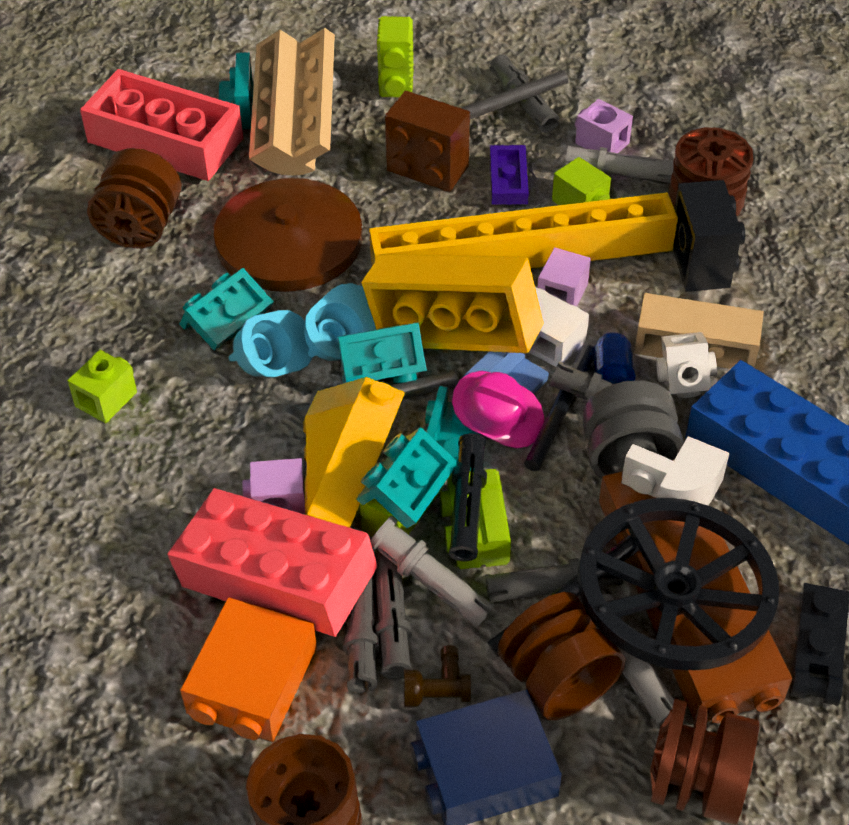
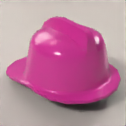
M472 372L460 379L453 390L452 405L455 415L470 430L504 446L515 449L528 447L534 443L544 423L545 417L542 406L532 392L519 385L511 376L500 372Z

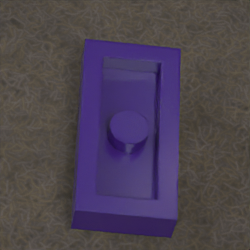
M490 145L492 205L528 204L526 145Z

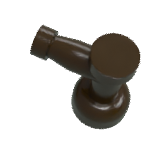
M447 645L440 650L442 661L441 679H423L420 671L404 669V708L420 706L423 698H460L461 703L471 702V674H460L458 664L459 650L456 646Z

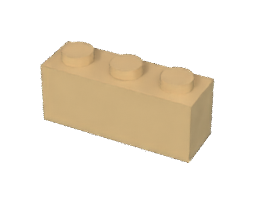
M644 293L634 354L661 358L663 357L662 336L702 332L708 342V352L715 353L717 367L731 369L740 360L755 367L760 347L764 311Z

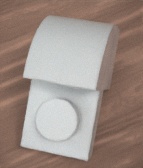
M689 436L674 461L632 444L625 456L621 483L639 493L648 494L656 498L685 499L709 505L723 481L729 453Z

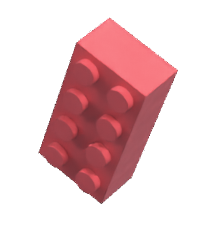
M117 69L80 109L88 143L116 152L127 148L145 149L161 156L176 171L206 181L213 177L244 139L239 105L121 69Z
M216 488L209 494L167 554L182 587L223 601H227L228 597L311 622L314 623L315 631L336 637L378 567L368 533Z

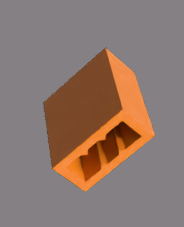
M228 597L180 690L186 714H189L192 719L204 725L217 723L232 728L235 733L249 740L262 738L274 742L317 649L314 623Z

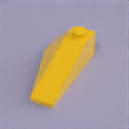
M368 377L317 391L303 421V432L306 433V445L304 448V460L306 461V479L304 482L305 515L351 528L360 506L356 498L365 488L361 480L377 464L405 392Z

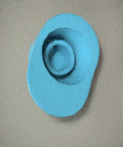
M353 283L340 284L331 289L309 310L305 317L304 338L309 347L307 355L310 358L318 356L327 361H339L341 358L337 336L376 330L363 286Z
M277 310L255 315L247 319L234 338V352L229 355V361H237L244 372L256 377H278L303 369L312 360L307 355L309 347L304 338L305 320L290 310Z

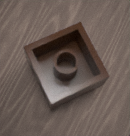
M405 90L385 115L387 171L451 192L469 167L470 111Z

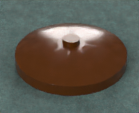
M303 178L275 179L243 190L222 208L214 225L216 253L223 267L231 275L244 268L263 290L277 292L306 290L335 279L355 261L363 240L361 216L351 199L340 190L328 184Z

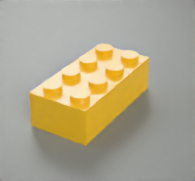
M380 254L361 282L376 329L418 322L422 346L426 349L529 353L544 324L528 257Z

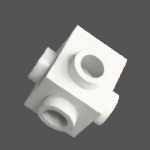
M703 333L662 336L663 357L656 358L658 381L665 382L670 394H676V396L681 398L696 397L701 394V391L709 390L711 388L710 376H717V363L715 353L708 352V342Z

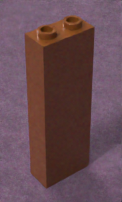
M623 472L602 476L599 504L605 516L627 504L656 497L639 493L631 487L622 484ZM658 520L643 523L664 561H675L685 522ZM698 526L689 565L697 571L729 552L730 550L725 540L714 532ZM628 529L623 530L614 537L617 544L630 535ZM640 550L625 561L653 575ZM738 566L701 587L703 589L750 593ZM636 586L639 594L649 592ZM698 605L731 637L743 630L757 613V611ZM655 607L646 610L657 635L662 612ZM683 614L676 616L670 644L679 646L713 644ZM769 630L752 651L732 663L706 670L672 669L694 721L698 707L701 705L707 707V722L712 721L716 724L721 723L726 713L737 715L754 709L759 712H765L776 708L784 702L792 681V676Z

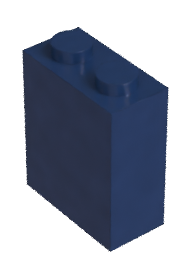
M527 689L416 721V741L410 742L413 761L417 771L426 770L430 782L429 785L425 786L428 805L432 815L441 814L444 825H467L559 797L562 774Z

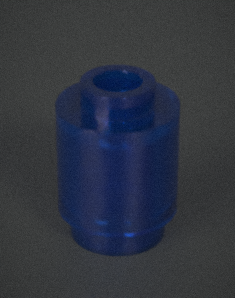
M607 333L601 336L593 349L594 371L602 375L601 379L612 384L623 381H635L636 372L632 344L620 333Z

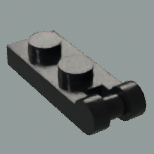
M809 583L803 584L800 595L790 696L805 699L807 694L823 698V703L839 706L843 691L842 676L849 591ZM810 673L824 675L825 679L810 676Z

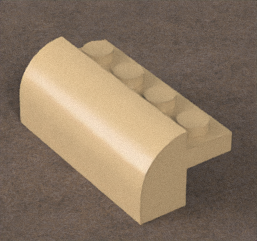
M326 28L301 43L280 29L256 44L249 160L268 171L281 175L307 174L315 171L316 158L330 151L335 34Z

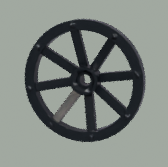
M646 499L614 510L605 516L590 532L583 546L578 567V587L582 603L592 622L602 634L631 656L669 669L706 670L721 667L742 658L752 651L767 634L779 601L777 572L771 557L758 538L743 524L728 514L711 506L685 499ZM658 520L685 522L675 561H664L643 523ZM698 526L714 532L735 547L697 571L689 565ZM628 529L653 575L602 552L603 548L613 537ZM747 561L755 575L759 594L703 589L701 587ZM596 568L649 592L606 602L598 584ZM698 605L757 611V613L743 630L731 637ZM655 607L662 612L656 640L639 633L619 618ZM683 614L713 644L704 646L670 644L676 616Z

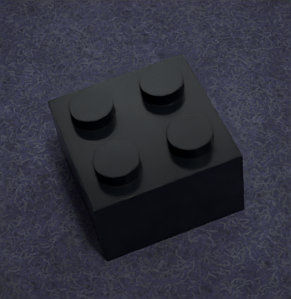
M724 180L679 183L674 209L678 220L673 252L685 292L731 288L733 274L739 270V246L745 243L746 236L744 223L738 221L736 216L735 197L729 195Z

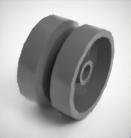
M643 380L623 381L603 388L591 396L583 407L582 421L585 436L588 440L587 449L590 466L595 475L601 479L602 476L623 472L625 456L632 444L671 460L676 458L684 444L681 430L677 424L678 416L674 400L670 392L659 384Z

